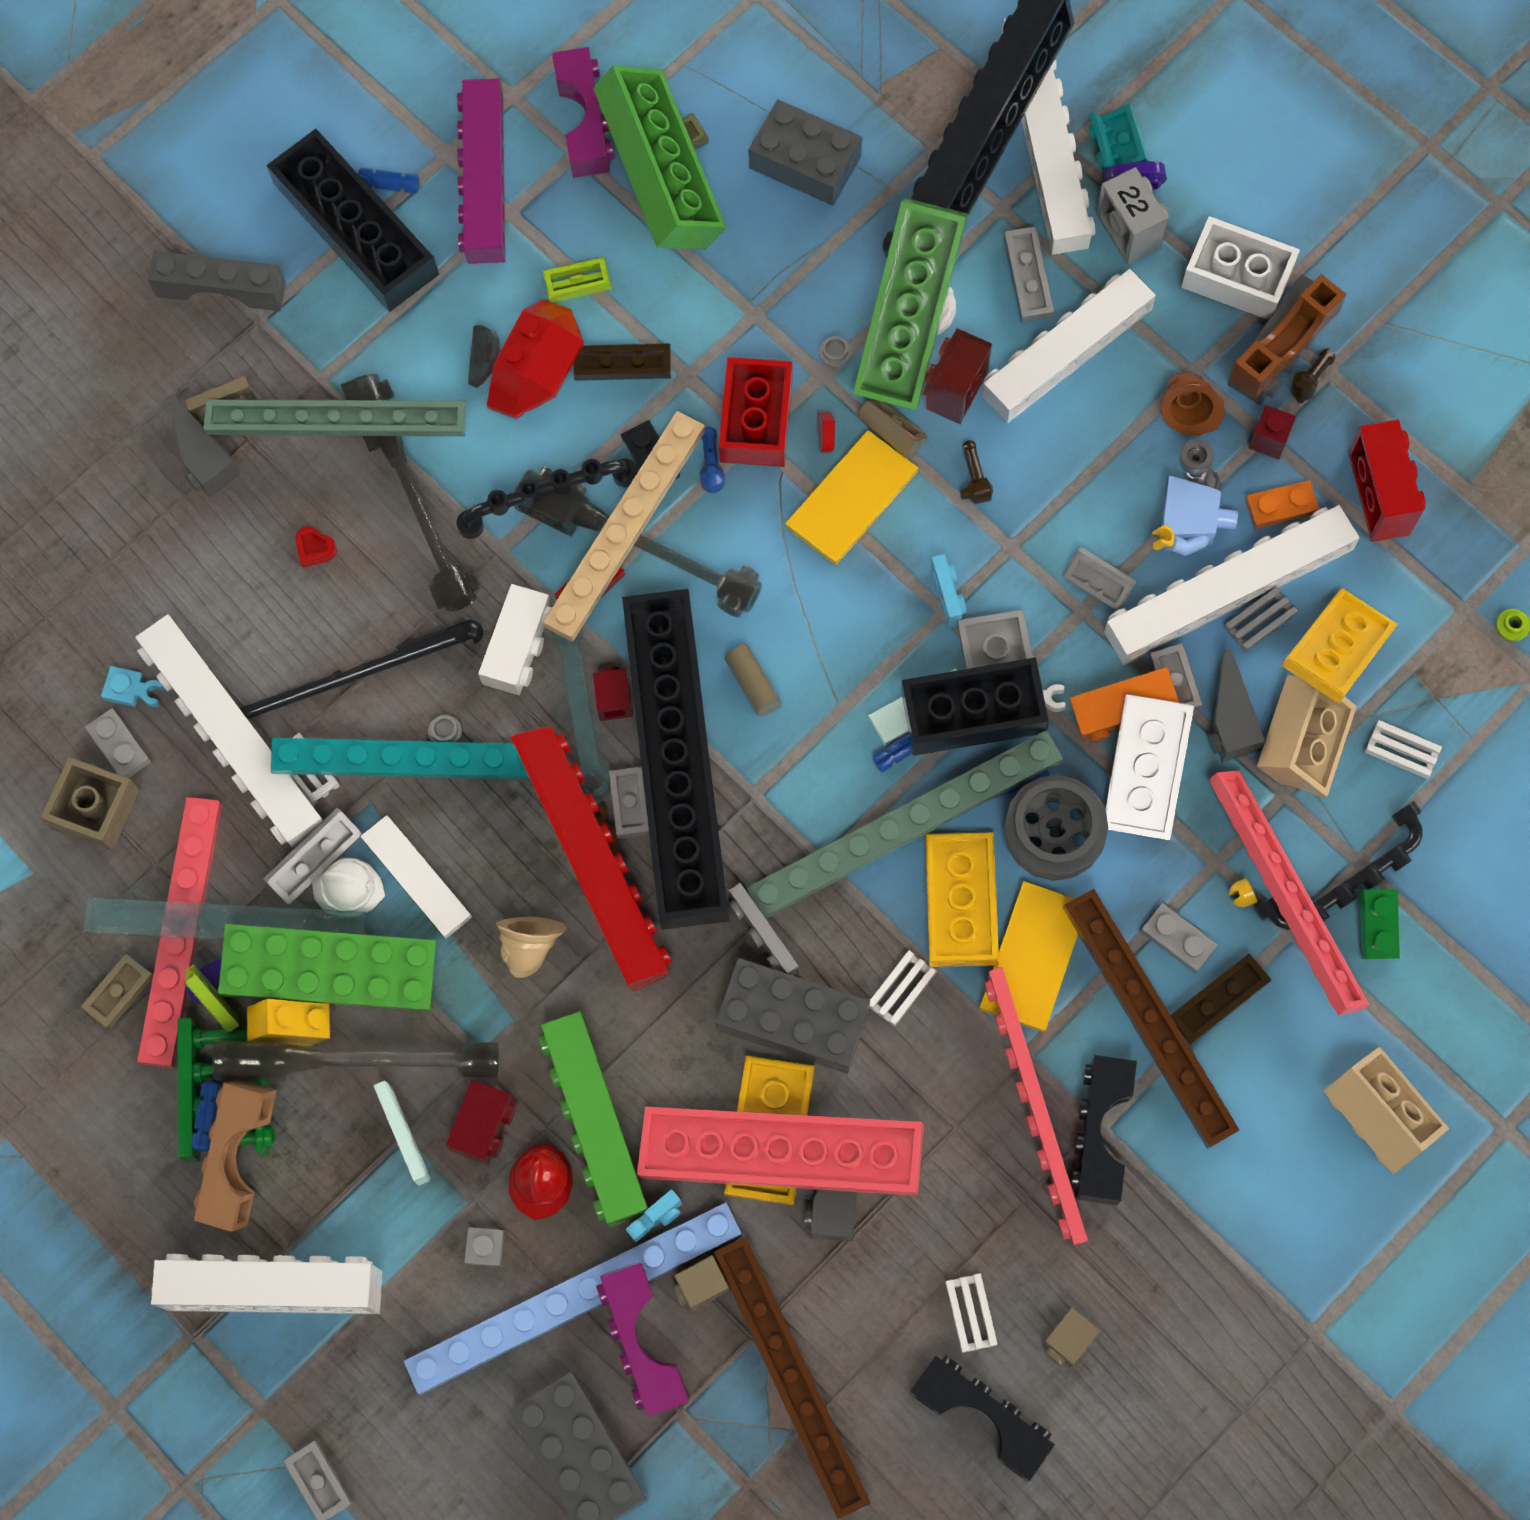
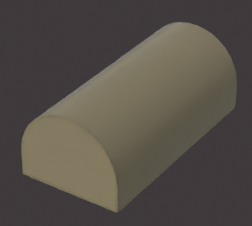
M872 399L866 401L858 413V418L906 459L912 457L928 438L923 431L889 403Z
M743 643L726 655L725 661L756 714L763 716L781 707L778 696L748 645Z

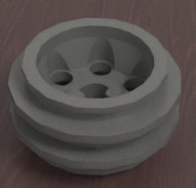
M1054 775L1037 778L1018 791L1009 803L1004 824L1006 847L1017 865L1035 877L1057 881L1074 878L1092 867L1103 851L1109 826L1105 807L1092 789L1077 779ZM1058 802L1059 807L1056 810H1051L1047 807L1046 803ZM1076 810L1082 819L1078 821L1073 820L1070 817V812ZM1029 813L1036 814L1038 822L1029 824L1026 821V815ZM1049 828H1058L1060 830V837H1051L1049 835ZM1080 834L1084 836L1085 843L1076 845L1072 838ZM1031 838L1037 839L1039 848L1030 841ZM1064 851V854H1052Z

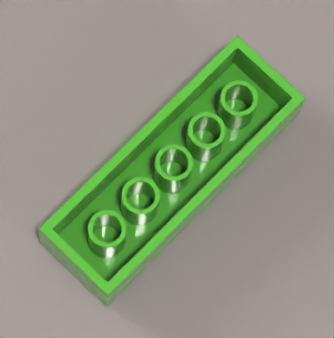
M612 65L593 90L656 247L706 250L727 227L663 71Z
M904 198L901 201L853 394L917 410L968 214Z
M225 924L218 994L223 997L263 1000L277 999L330 1005L431 1012L437 943L436 940Z

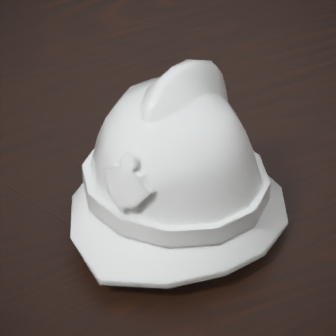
M357 858L336 859L312 882L315 901L325 913L339 918H352L373 910L385 897L381 877L371 865Z

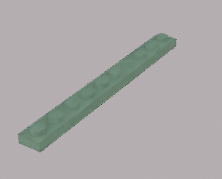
M1045 730L747 887L746 890L766 919L1063 762V757L1048 731Z

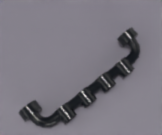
M626 458L603 463L596 459H588L583 463L582 470L569 474L564 469H557L551 474L549 481L540 484L531 479L524 480L519 486V491L505 494L501 490H494L488 495L487 501L461 512L457 517L456 525L461 536L467 539H474L483 532L484 523L482 517L493 513L494 515L501 516L508 512L509 507L522 503L535 505L539 502L540 497L552 493L565 495L573 486L585 482L595 485L602 480L603 476L612 474L613 480L618 486L627 488L638 473V468L634 461Z
M1415 801L1391 816L1399 827L1406 824L1409 829L1408 838L1313 903L1323 921L1330 917L1327 910L1337 904L1341 910L1357 899L1354 892L1363 885L1367 890H1370L1385 880L1381 874L1390 867L1396 872L1412 861L1409 854L1420 845L1423 837L1422 825L1417 817L1422 811ZM1273 897L1254 909L1262 921L1268 917L1276 926L1285 930H1291L1285 918L1280 914L1279 907Z

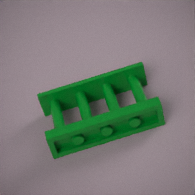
M192 1018L177 1019L178 1158L186 1163L200 1162L201 1151L191 1148L192 1135L197 1132L194 1129L198 1102L203 1099L200 1096V1083L209 1078L255 1075V1084L269 1088L268 1043L254 1042V1061L204 1065L203 1062H199V1048H204L205 1044L246 1042L247 1028H235L231 1032H227L225 1029L204 1031L202 1027L199 1028V1024ZM268 1124L255 1128L256 1130L246 1133L239 1143V1146L256 1144V1152L259 1155L270 1157V1147L275 1145L274 1126H269Z

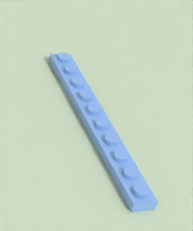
M724 1203L405 1360L404 1364L417 1393L421 1395L601 1306L602 1303L596 1285L602 1284L601 1275L642 1261L647 1279L650 1282L741 1237L742 1234L727 1203Z

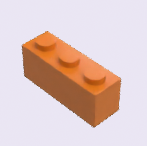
M1168 667L1070 697L1083 741L1090 740L1091 743L1102 742L1110 738V733L1119 731L1126 694L1179 703Z

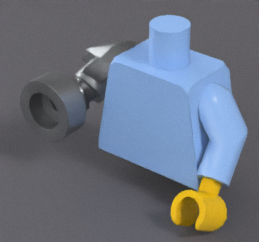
M1194 439L1188 441L1181 449L1179 462L1189 476V479L1184 480L1174 476H1169L1165 488L1161 527L1152 531V534L1159 537V540L1152 544L1155 550L1165 548L1179 555L1188 556L1205 549L1207 545H1211L1217 528L1236 529L1238 511L1219 508L1221 496L1218 472H1214L1210 468L1214 452L1212 447L1203 440Z

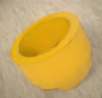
M1247 878L1237 881L1230 887L1228 894L1230 897L1239 895L1238 898L1232 901L1235 906L1243 908L1258 903Z

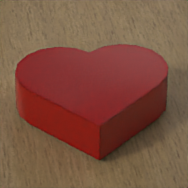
M829 411L818 412L817 432L820 453H830L835 448V419Z
M303 527L295 536L302 568L328 562L337 553L334 540L330 536L320 535L314 527Z

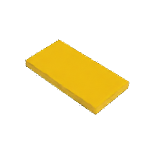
M867 430L785 523V528L833 565L837 566L914 478L919 468Z
M1341 587L1287 656L1282 667L1339 704L1398 624Z
M994 833L925 834L929 967L999 966Z
M1023 881L999 950V966H994L993 970L1003 968L1020 1025L1045 1033L1078 936L1077 931L1063 910V906L1075 898ZM985 990L979 1010L994 1016L1000 1014L996 1001L989 1002Z
M746 1056L737 1112L808 1116L815 1066ZM726 1184L724 1195L794 1206L797 1188Z

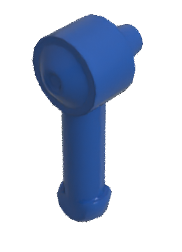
M706 427V431L701 437L703 440L705 467L700 472V482L705 491L716 493L724 487L725 477L723 469L718 466L716 430L712 427Z

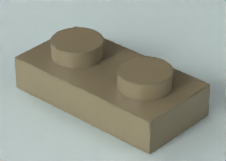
M243 376L185 400L190 414L200 423L204 422L206 400L256 399L246 377Z
M125 954L82 1004L81 1008L110 1030L151 982L153 974L128 954Z

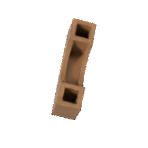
M240 1079L223 1083V1087L219 1090L216 1098V1105L218 1106L216 1120L209 1130V1140L211 1141L209 1152L201 1167L203 1175L201 1189L197 1192L194 1200V1208L196 1209L194 1221L230 1232L248 1226L255 1192L243 1182L239 1175L236 1164L237 1149L242 1138L251 1129L270 1124L277 1090Z

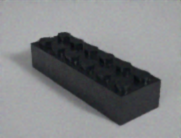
M314 129L266 165L273 184L389 313L439 275L434 256L317 129Z

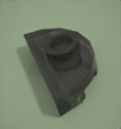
M483 325L474 326L472 333L468 385L476 388L485 383L492 374L494 362L500 353L499 338L496 332Z

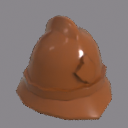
M1192 372L1176 373L1170 377L1167 382L1166 393L1160 403L1162 417L1169 427L1183 435L1198 436L1218 429L1225 416L1224 401L1210 384L1205 382L1200 375Z

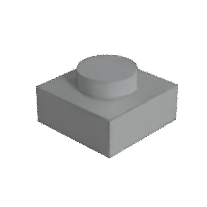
M468 1228L465 1264L501 1267L505 1231Z

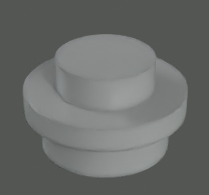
M831 336L824 340L820 346V359L828 367H842L851 358V346L842 337Z
M441 715L430 723L428 734L432 742H459L462 736V727L455 717Z

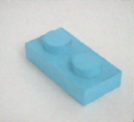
M945 554L934 556L931 560V572L948 629L957 627V620H961L962 614L966 613V605L963 595H957L954 583H957L955 567L953 563L947 564Z

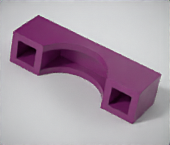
M589 47L552 53L559 96L576 101L585 110V116L579 126L565 135L572 176L577 178L610 172L608 160L614 159L611 140L605 141L604 132H609V127L603 113H600L599 102L593 90L595 87L594 78L600 77L597 58L591 59Z
M642 1261L601 1275L602 1284L596 1285L602 1306L609 1304L614 1318L608 1320V1324L614 1341L619 1339L622 1341L625 1353L619 1356L626 1376L633 1373L637 1388L631 1389L637 1409L645 1408L647 1417L689 1402L677 1364L664 1363L652 1358L644 1351L638 1341L636 1334L637 1317L644 1305L653 1298Z

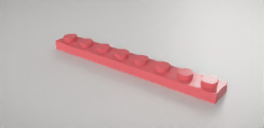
M1240 770L1217 772L1209 779L1216 797L1222 803L1233 828L1239 834L1249 857L1253 860L1263 878L1265 886L1269 889L1278 905L1280 914L1289 925L1295 936L1296 943L1306 956L1313 974L1318 978L1328 997L1329 1003L1335 1009L1337 1015L1362 1011L1370 1004Z
M186 797L137 1062L141 1065L175 1067L178 1051L177 1019L184 1018L188 996L184 971L193 965L222 810V803L218 800Z
M1003 968L989 971V981L984 982L989 1002L996 1001L1000 1013L994 1016L1000 1036L1006 1034L1010 1048L1005 1049L1006 1058L1010 1069L1017 1068L1020 1082L1015 1083L1020 1102H1027L1031 1115L1026 1117L1031 1137L1038 1136L1042 1148L1036 1151L1042 1171H1049L1053 1183L1047 1185V1189L1053 1206L1059 1204L1063 1218L1058 1220L1063 1240L1070 1239L1072 1246L1085 1243L1088 1239Z

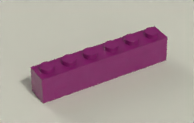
M500 78L462 80V93H457L458 112H462V120L457 121L458 139L463 140V148L457 149L458 166L463 168V176H458L459 196H463V204L458 205L459 224H463V233H458L459 252L465 253L468 264L505 262L504 113Z

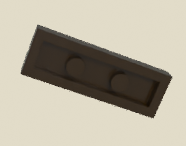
M670 344L582 346L574 362L575 381L671 378Z
M1249 953L1171 1014V1017L1184 1039L1191 1046L1268 985L1272 979Z

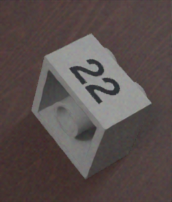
M1136 167L1102 183L1096 216L1127 265L1161 249L1169 218L1165 205L1162 202H1158L1152 194V186L1145 176L1142 177Z

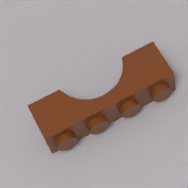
M1321 274L1299 296L1281 323L1263 340H1256L1235 362L1230 380L1255 399L1340 312L1346 293Z

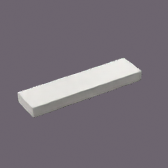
M387 815L361 835L363 841L445 939L472 918L467 909Z

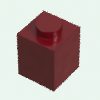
M1265 405L1248 449L1279 460L1296 416Z
M611 666L602 668L600 672L593 673L599 720L606 721L633 717L626 669Z

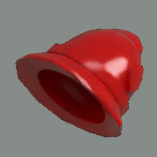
M549 1143L527 1149L515 1161L509 1175V1195L517 1210L533 1220L555 1215L568 1202L573 1186L572 1170L564 1154Z

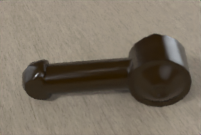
M1324 349L1320 352L1319 358L1308 371H1301L1294 375L1290 390L1298 403H1304L1305 400H1309L1314 396L1318 383L1317 379L1335 361L1336 356L1331 349Z
M967 440L962 444L971 480L966 488L960 490L961 499H969L974 504L989 502L992 500L993 486L987 477L983 476L975 441Z

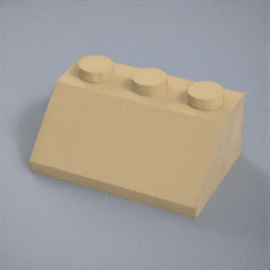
M1287 676L1257 767L1277 782L1321 797H1328L1357 706L1346 697L1338 704L1299 677Z
M1380 1046L1352 1066L1324 1090V1093L1329 1097L1331 1105L1345 1116L1352 1125L1356 1135L1365 1140L1376 1153L1378 1161L1387 1167L1393 1175L1449 1130L1448 1126Z

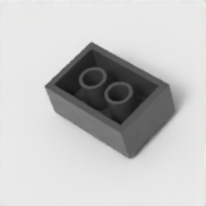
M777 99L748 149L749 167L756 172L834 206L862 156V136Z

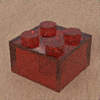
M956 328L952 338L946 337L939 350L941 358L937 365L931 364L924 380L927 382L923 393L927 397V410L961 425L989 372L992 343Z

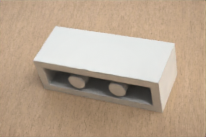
M511 584L478 673L482 685L519 696L523 686L528 687L533 674V668L530 667L534 656L538 657L544 644V638L541 637L544 630L543 621L552 609L548 594Z

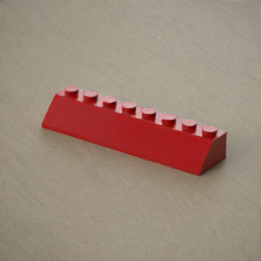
M552 726L511 736V740L627 985L632 992H635L669 976L670 972L667 966L673 963L665 946L657 947L652 935L658 932L650 915L648 914L643 917L638 904L642 903L643 900L636 885L628 886L623 876L624 873L629 871L621 854L613 855L609 847V843L613 842L614 839L606 823L599 825L594 813L600 810L592 793L585 795L579 784L585 781V778L577 762L572 765L569 763L565 753L571 751L564 734L556 735Z

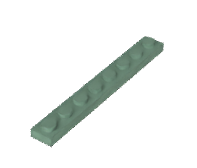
M206 400L203 430L206 435L465 437L467 405L465 401Z

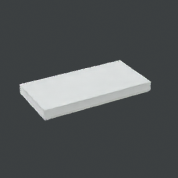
M1130 694L1125 695L1105 807L1109 826L1108 830L1170 840L1194 705Z

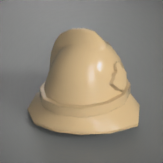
M541 917L509 918L496 923L501 932L499 938L502 941L501 957L506 962L510 973L517 978H524L538 971L550 948L555 945L556 938L566 931L564 923Z

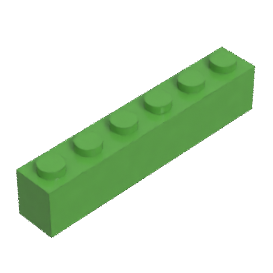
M581 1011L542 1024L541 1027L544 1035L538 1037L544 1056L551 1055L555 1067L549 1069L555 1089L562 1087L566 1100L560 1102L566 1122L573 1120L577 1133L571 1134L572 1142L577 1155L584 1153L588 1166L583 1167L582 1171L588 1188L595 1186L599 1199L593 1201L599 1221L606 1219L608 1226L611 1228L643 1216L648 1207Z

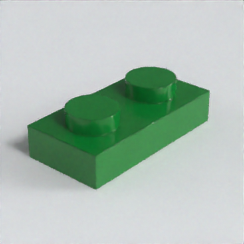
M1398 889L1359 890L1362 959H1400Z

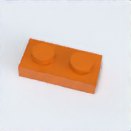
M1310 480L1250 494L1245 498L1254 530L1309 517L1320 510Z

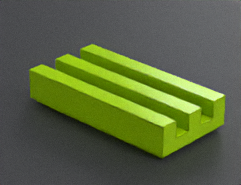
M604 257L543 270L549 301L553 303L612 290ZM601 269V272H596L588 275L581 274L570 277V279L551 282V280L558 279L566 276Z
M195 964L185 970V984L227 1032L239 1026L238 1014L218 994V991Z

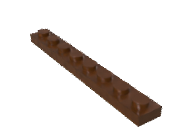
M1095 889L1065 904L1063 910L1206 1148L1209 1149L1238 1132V1126Z
M744 1237L715 1251L714 1255L837 1519L839 1520L871 1504L747 1238Z

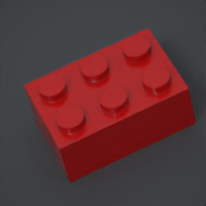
M727 357L719 437L720 463L785 467L793 382L792 361Z
M1399 419L1360 426L1348 451L1371 542L1409 536L1426 509L1424 493L1422 490L1418 491L1416 484L1418 477L1417 466L1414 460L1410 461L1408 454V433L1406 430H1402Z

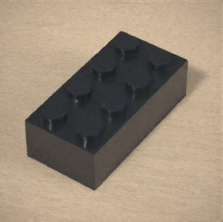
M1036 657L902 680L901 694L913 756L1034 736L1048 728L1049 719Z

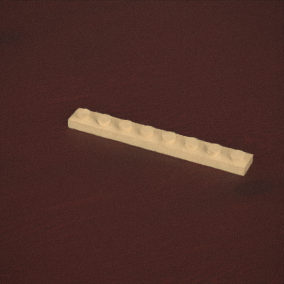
M676 411L543 621L546 629L571 642L575 640L706 431L704 424Z

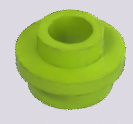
M1507 609L1497 618V632L1504 640L1511 642L1520 641L1530 631V619L1521 610ZM1509 620L1518 622L1519 628H1512Z

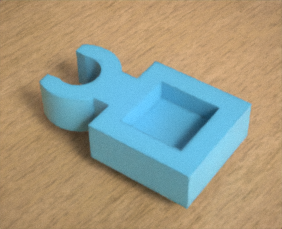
M110 666L101 698L105 701L132 707L136 706L139 698L143 699L150 707H159L160 702L158 699L150 698L149 694L154 689L164 691L165 688L158 680H149L143 683L145 678L143 673Z
M671 1189L647 1209L643 1216L626 1228L627 1233L635 1242H638L653 1227H657L660 1223L664 1226L668 1225L681 1213L678 1209L683 1205L680 1198Z

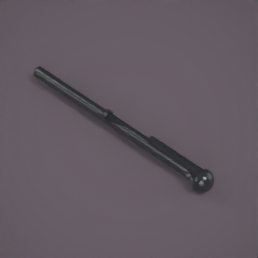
M466 620L397 645L398 651L361 664L341 673V670L335 671L331 676L239 709L247 719L470 639H473L474 644H477L483 637V628L476 620Z

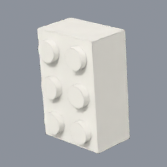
M1209 216L1187 266L1181 288L1269 320L1279 305L1300 249Z

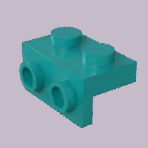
M1130 104L1101 117L1096 111L1089 113L1092 124L1088 126L1093 141L1095 143L1098 142L1100 151L1096 153V156L1103 170L1117 164L1150 162L1134 108Z

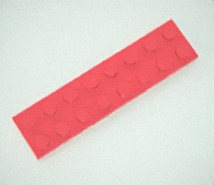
M645 1107L637 1176L640 1179L918 1196L924 1125L922 1122Z

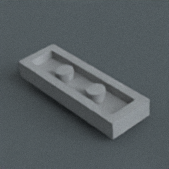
M1036 226L1005 231L1004 241L1021 322L1053 318L1054 309Z
M336 808L263 880L289 905L353 844L362 833L341 810Z
M741 883L729 890L731 901L727 904L738 920L745 919L750 927L747 933L756 947L759 948L763 945L770 955L766 960L771 969L793 976L799 974L798 964Z

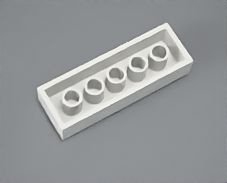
M167 1254L166 1260H155L151 1304L167 1311L380 1314L382 1271L374 1266L372 1261H367L366 1257L356 1256L345 1257V1263H337L338 1261H333L331 1257L310 1256L309 1262H302L301 1260H295L294 1256L278 1255L274 1256L273 1262H267V1260L260 1259V1256L238 1255V1261L224 1259L223 1255L206 1254L202 1255V1261H196V1259L188 1258V1255Z

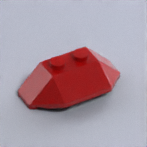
M542 299L522 310L494 362L486 405L488 409L517 419L523 416V413L535 409L557 396L584 345L571 309Z

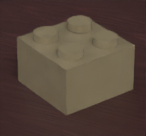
M68 757L40 818L53 830L113 851L140 790L129 778Z

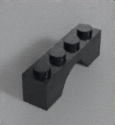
M1095 1055L1091 1065L1085 1064L1083 1085L1089 1086L1087 1099L1081 1098L1079 1119L1085 1120L1083 1134L1077 1133L1074 1154L1080 1155L1079 1169L1073 1168L1070 1184L1071 1188L1076 1190V1200L1116 1206L1121 1202L1125 1165L1115 1160L1104 1147L1101 1138V1122L1104 1115L1111 1108L1131 1100L1134 1092L1137 1061Z
M946 1355L942 1360L935 1356L909 1394L938 1416L956 1407H971L983 1412L992 1420L999 1434L1000 1450L998 1461L1026 1482H1029L1055 1446L1049 1440L1052 1434L1036 1422H1033L1030 1426L1020 1419L1019 1416L1022 1412L1004 1399L1000 1404L989 1396L992 1389L979 1379L974 1377L971 1382L961 1375L960 1372L963 1368Z

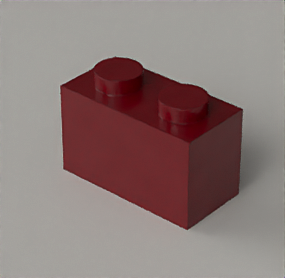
M471 1080L445 1146L454 1153L489 1165L492 1157L497 1158L504 1142V1138H501L500 1135L504 1125L511 1124L517 1106L513 1104L514 1098L512 1095Z

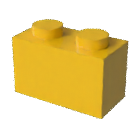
M265 999L247 1007L248 1042L311 1046L330 1038L329 1004Z

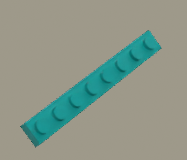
M272 738L271 774L530 780L514 744Z

